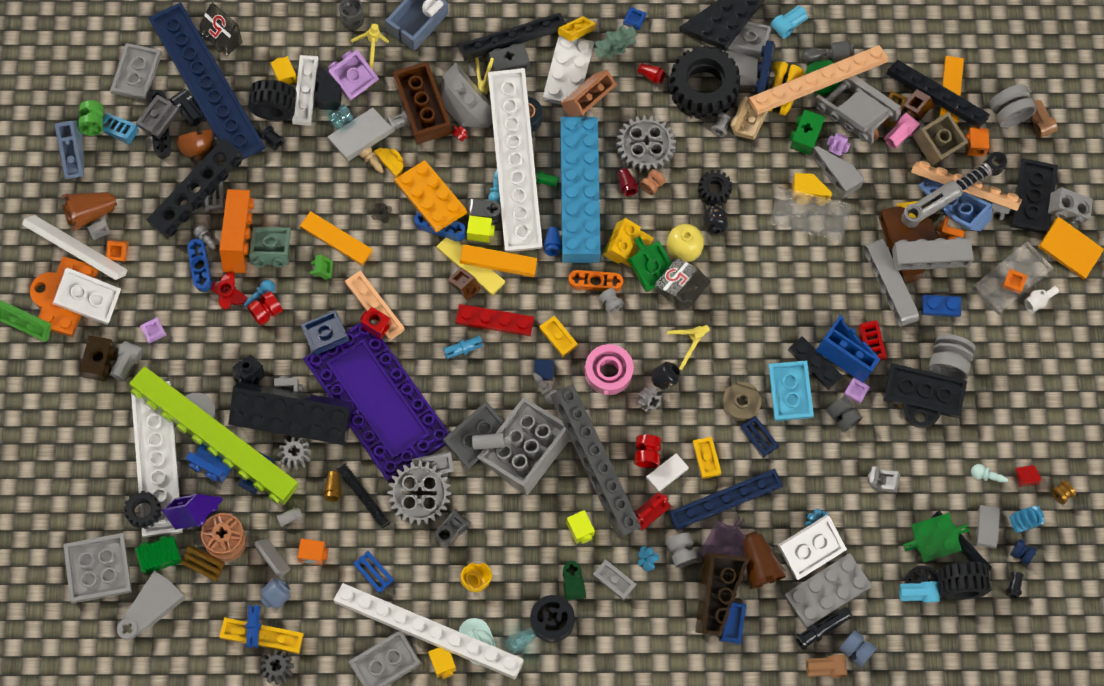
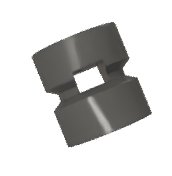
M342 0L339 5L342 25L349 30L360 28L364 23L362 2L360 0Z
M847 396L838 399L826 410L832 419H837L836 424L842 432L848 431L863 418L857 409H852L853 404Z

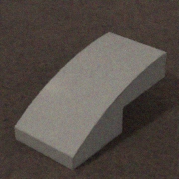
M980 505L978 509V527L976 529L977 546L996 549L1000 508Z

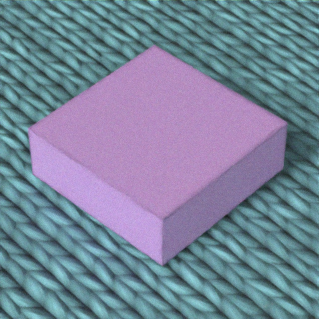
M158 317L140 325L149 344L166 336Z
M853 378L844 396L861 404L870 387Z

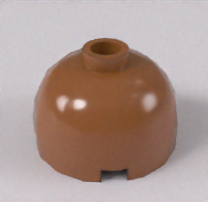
M211 129L203 130V134L196 131L176 138L179 151L187 158H194L195 161L203 160L205 155L212 151L215 143Z

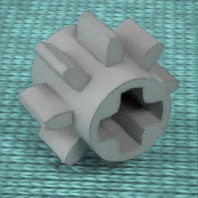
M644 387V390L638 393L637 403L641 405V409L646 412L648 409L654 411L660 405V398L662 396L657 393L658 390L653 387L650 390Z

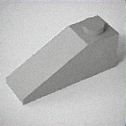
M818 146L814 147L811 156L842 198L847 197L862 187L864 177L859 170H856L853 165Z

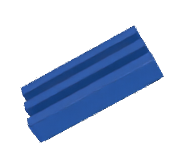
M369 551L365 552L359 560L353 563L379 594L394 582L390 574ZM367 558H369L371 562L379 569V571L387 578V582H385L382 579V577L374 570V568L366 561ZM361 563H363L368 568V570L376 577V579L382 584L381 587H379L373 581V579L366 573V571L360 566Z

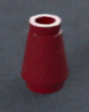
M627 168L620 169L618 177L621 193L626 197L635 195L638 192V184Z

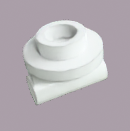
M426 0L422 6L423 13L427 17H432L444 4L441 0Z

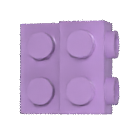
M351 50L342 56L343 60L341 62L335 61L328 66V73L341 85V91L349 101L379 80L358 50H355L353 53Z

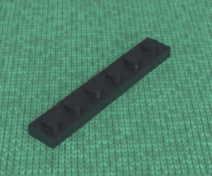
M557 13L458 44V48L464 61L489 54L494 49L508 48L513 44H521L558 32V28L565 25L566 22L561 13Z
M897 60L887 71V75L914 91L918 89L927 94L934 103L978 129L989 118L990 114L900 60Z

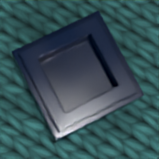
M535 359L534 373L540 375L543 380L553 381L554 360Z

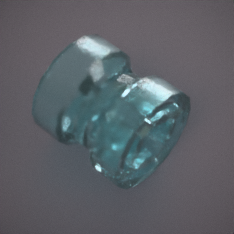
M344 104L336 112L332 111L328 114L330 121L336 129H340L344 123H349L354 119L352 113Z

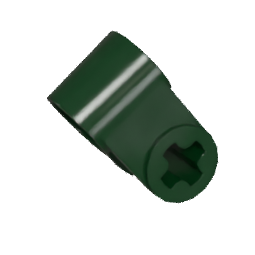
M569 561L564 565L562 574L565 599L567 601L585 599L586 591L581 567L577 562ZM569 568H573V571H575L573 576L568 572Z

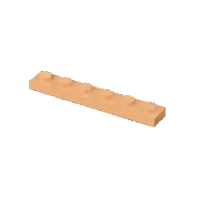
M916 161L911 173L944 185L951 180L956 182L957 179H961L963 176L961 174L954 175L948 173V170L941 167H931L925 161ZM980 181L979 183H974L973 187H968V190H963V192L1018 211L1022 202L1018 195L1003 193L999 188L993 186L989 188Z

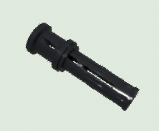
M844 607L821 623L810 625L808 630L803 633H797L794 636L799 647L805 651L810 644L815 641H821L822 636L852 619V614L847 607Z

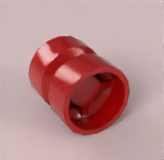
M270 291L262 295L260 301L255 300L247 305L249 312L260 326L268 322L270 316L275 317L283 311L282 306Z
M647 434L637 436L636 449L638 451L635 452L634 464L642 468L659 467L660 454L658 452L661 450V438Z

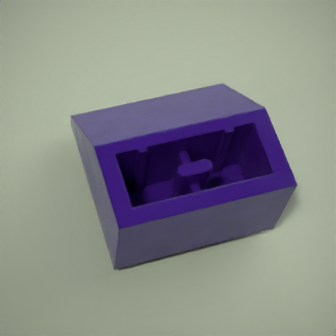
M202 494L174 498L162 512L175 530L181 528L188 529L193 526L199 527L206 522L205 518L209 514L214 513L218 509V505L223 499L217 496Z

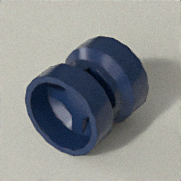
M1019 539L1013 547L1010 556L1019 558L1027 566L1037 549L1033 546H1027L1025 541Z

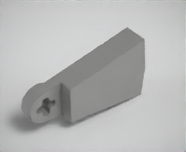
M154 571L123 619L119 622L117 626L118 635L124 640L134 639L142 631L146 632L186 599L185 596L171 581ZM125 625L128 627L132 625V632L123 634L125 631L123 627Z

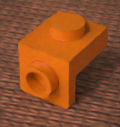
M945 216L943 221H939L936 230L939 232V238L952 240L957 237H964L965 231L947 226L949 216Z

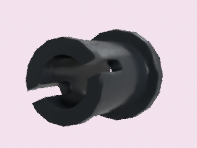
M1011 572L1009 588H1006L1007 596L1019 598V595H1022L1021 585L1024 574Z

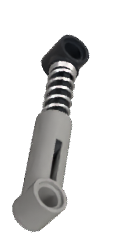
M993 152L981 166L979 165L977 169L968 172L966 176L963 175L956 182L951 180L916 203L908 205L901 216L902 223L909 228L916 227L920 221L961 197L963 190H968L970 186L973 187L974 183H979V180H984L986 176L999 175L1007 164L1006 156L1001 152ZM995 161L1000 166H995L992 162ZM912 213L916 218H910L908 214Z

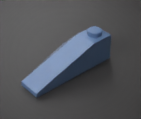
M925 178L919 184V188L926 195H929L944 184ZM963 192L961 197L941 208L954 222L974 231H981L991 221L992 204L966 192Z

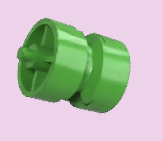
M87 100L79 105L78 130L82 134L95 136L103 131L104 106L100 102Z

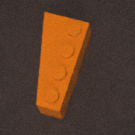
M227 189L219 249L224 273L231 271L233 273H246L247 255L249 253L248 241L251 237L250 224H252L253 220L251 209H254V198H251L250 190Z

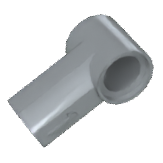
M124 341L119 349V357L110 375L117 380L126 382L134 365L140 362L144 349Z

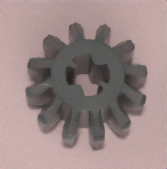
M277 649L274 650L273 656L270 652H267L268 659L261 658V662L265 665L259 666L260 671H264L261 674L262 678L268 677L267 682L269 684L275 679V684L279 685V679L281 678L283 682H287L285 675H293L289 670L294 668V664L290 663L292 657H286L285 651H282L279 655ZM277 663H279L281 669L274 671L272 666L274 664L277 666Z

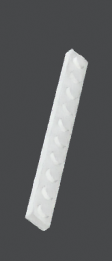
M342 583L334 598L335 604L512 679H516L524 663V660L518 656Z

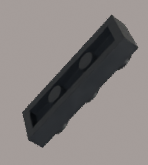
M801 336L789 347L788 351L798 361H807L808 371L827 390H830L842 379L843 375L821 354L816 352V349Z

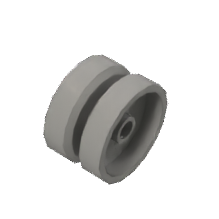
M1024 84L1009 87L990 100L989 106L993 113L997 114L996 119L1000 127L1008 128L1020 124L1037 111V106L1034 100L1029 98L1030 93Z

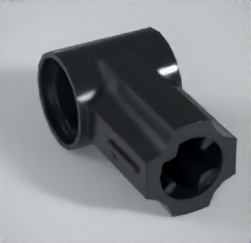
M186 89L169 98L174 106L180 108L181 114L190 126H197L204 119V115L195 105L192 96Z

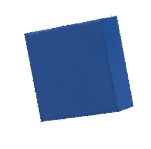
M629 7L623 25L633 26L634 29L640 31L646 13Z

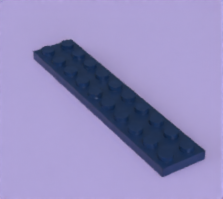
M180 2L148 17L218 142L225 138L241 152L242 160L264 150L263 142L183 4Z

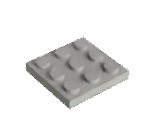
M124 533L63 544L70 602L72 604L132 593Z

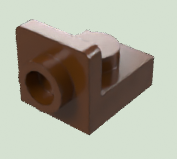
M462 267L448 278L449 283L459 290L466 300H469L481 289L476 278Z

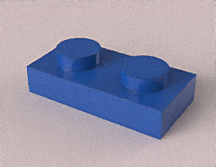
M923 295L922 315L960 317L961 297Z

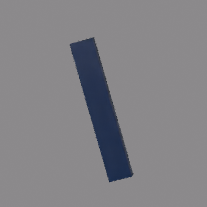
M772 469L668 512L675 531H678L783 487V484L776 469Z

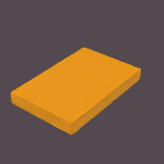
M1060 217L1055 219L1038 246L1039 249L1083 280L1087 278L1104 248Z

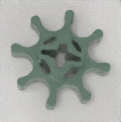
M621 25L617 31H607L605 39L595 42L597 49L594 52L598 59L606 56L608 60L614 54L625 53V48L628 45L636 43L634 37L637 36L634 27L631 26L626 30L624 25Z

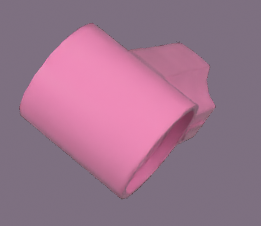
M905 113L898 120L896 126L884 137V140L890 148L896 149L908 136L911 137L921 124L908 113Z

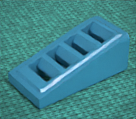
M106 113L103 118L102 132L127 145H130L139 131L137 125L109 113ZM108 120H111V122H110V124L108 125V127H105V124L107 123V121H108ZM114 123H117L114 129L112 130L111 128L114 125Z

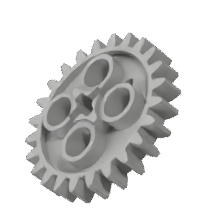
M643 115V119L640 120L636 116L635 122L629 119V125L624 123L623 129H619V135H617L616 139L618 141L616 148H619L617 154L622 155L621 161L627 160L626 166L632 164V170L639 167L640 173L643 168L649 173L650 168L657 170L658 166L663 169V163L668 165L669 159H673V153L676 149L674 147L676 140H673L675 134L670 133L671 127L665 128L666 122L659 123L660 118L653 121V116H651L647 120L646 116ZM638 134L640 137L635 138L632 135ZM651 134H657L658 137H653ZM653 150H657V151H659L660 153H659V154H654L652 151H653ZM634 151H640L642 154L637 155Z
M421 461L418 462L416 467L411 462V468L403 465L404 471L402 472L397 469L396 471L399 476H392L395 483H389L388 485L393 490L387 491V493L393 495V497L388 499V502L395 503L391 509L397 508L398 511L395 515L398 516L402 513L403 521L408 517L409 524H412L414 519L417 521V525H420L421 520L428 524V518L436 521L435 514L440 517L442 516L440 509L447 510L444 503H450L446 496L451 495V492L446 491V488H449L451 485L444 484L448 477L441 478L443 471L435 472L436 465L430 469L429 462L426 463L425 467L422 466ZM407 477H412L415 480V486L411 489L406 488L404 485V480ZM426 478L434 479L435 486L432 489H427L424 486ZM418 487H421V491H436L437 495H421V499H417V495H403L402 491H417ZM412 497L415 504L412 508L408 509L404 506L403 502L405 498ZM427 497H431L434 500V506L431 509L424 507L423 502Z

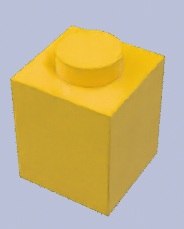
M288 56L284 58L279 57L270 62L276 80L289 85L297 83L296 74Z
M441 648L428 651L437 678L442 677V679L452 676L453 672L456 671V666L451 653Z

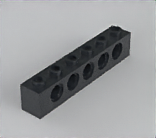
M223 138L146 219L150 226L166 239L173 236L177 232L178 227L189 220L191 213L202 206L204 199L215 192L220 182L225 181L229 173L241 164L243 159L241 152ZM221 160H226L225 164L218 165ZM213 173L210 179H205L208 174ZM196 187H201L198 192H193ZM182 201H188L185 206H180ZM175 214L173 219L167 220L169 215Z

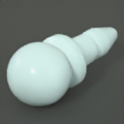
M976 464L971 469V474L975 479L987 481L989 478L997 482H1008L1006 477L990 472L991 469L985 468L982 464Z

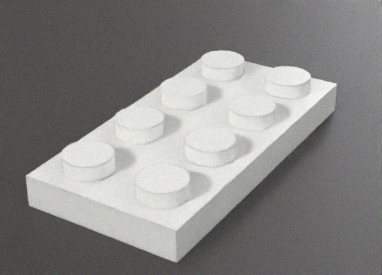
M558 36L543 94V101L561 104L566 97L585 82L594 41L578 38L570 42L564 37Z

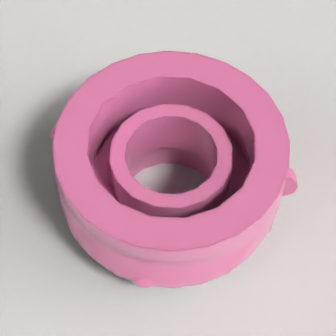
M612 344L601 345L588 355L584 367L585 378L590 387L596 392L603 395H615L622 392L630 384L634 369L633 360L629 353L620 346ZM604 365H612L618 369V373L613 377H606L601 373L600 368Z

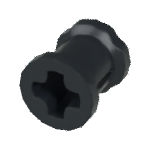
M268 126L260 134V138L266 140L271 145L272 150H277L285 141L284 137L279 136L272 126Z

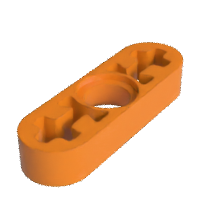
M574 270L569 274L568 284L571 288L578 290L606 291L609 288H614L618 292L623 286V278L618 273ZM575 276L579 277V283H575V280H573ZM593 277H598L601 283L593 285L590 280ZM604 278H607V280H606V286H603V285H604ZM613 279H616L618 282L616 286L612 284Z

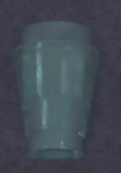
M531 628L509 635L508 639L505 640V645L512 654L520 653L536 638V635Z

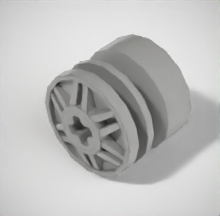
M939 335L935 340L934 354L931 356L928 369L932 373L966 380L971 368L969 362L973 360L976 347L968 339L957 335Z

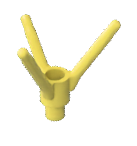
M372 24L367 32L351 39L353 43L368 37V40L371 42L369 66L372 70L375 42L380 38L384 42L389 43V40L380 33L377 24Z
M476 57L475 65L478 88L484 95H487L488 91L490 92L489 83L487 82L488 72L491 71L494 58H490L484 80H482L479 58Z
M708 325L688 330L667 331L668 335L689 334L693 340L679 367L680 370H683L697 343L701 340L700 338L710 331Z

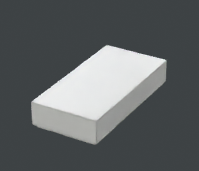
M676 453L647 475L646 479L657 492H660L685 473L689 467Z

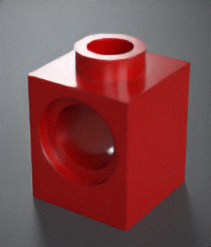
M372 306L368 311H364L360 318L362 329L380 340L392 325L390 317ZM374 319L380 321L376 325L370 324V322Z

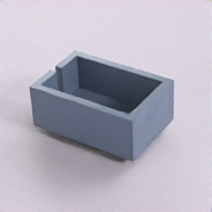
M404 0L385 20L386 32L398 40L401 39L403 44L415 51L448 15V3L445 0H441L444 5L432 17H427L423 13L422 6L426 0Z

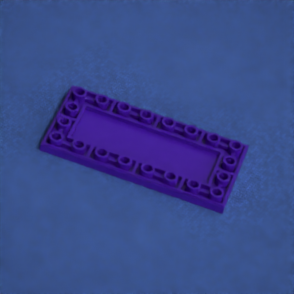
M360 322L346 331L349 338L348 342L315 356L311 353L303 358V361L329 398L353 402L350 429L389 483L393 480L392 476H399L396 471L397 469L403 472V465L411 468L412 459L432 455L446 446L442 440L449 432L384 340H380L362 329Z

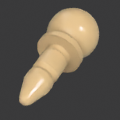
M372 148L364 149L359 156L364 158L365 162H369L374 166L375 170L383 173V168L375 158L376 154L372 152Z

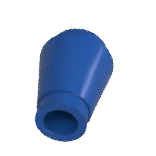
M549 227L547 229L543 249L549 256H557L562 250L559 229L556 227Z

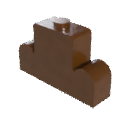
M898 206L881 210L878 218L892 258V248L895 242L900 240L912 242L919 239L932 241L939 238V234L934 230L930 218H925L916 227L909 228L901 221V216L905 210L904 207ZM925 269L898 271L904 283H910L919 280Z

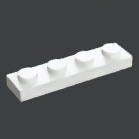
M300 55L296 85L297 97L295 112L292 118L293 124L311 126L319 63L318 56Z

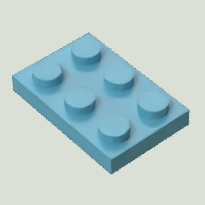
M807 361L769 364L774 420L786 421L813 418L814 413Z

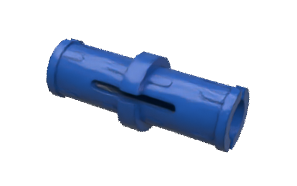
M248 606V619L245 624V629H247L245 647H259L261 606Z

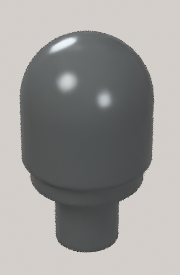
M818 48L807 49L802 53L801 58L804 63L811 64L819 61L820 57L827 56L826 49L818 50Z

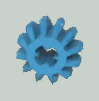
M1039 506L1022 509L1009 517L1011 526L1016 533L1031 530L1045 522L1044 514Z

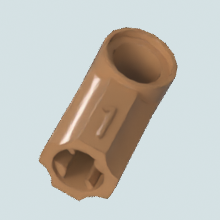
M1041 100L1034 101L1037 111L1031 116V119L1034 123L1033 128L1036 136L1041 138L1056 133L1058 131L1056 120L1049 116Z
M831 655L828 658L807 659V676L847 677L846 656Z

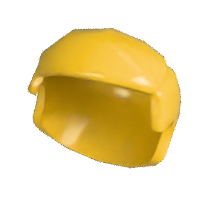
M472 562L464 567L460 574L462 586L468 591L475 593L486 589L492 578V571L484 562L481 564Z

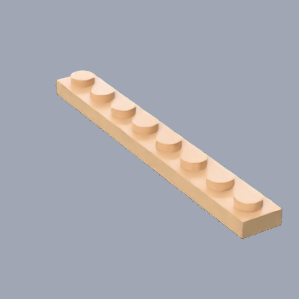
M878 45L749 97V103L757 115L887 63L888 56Z

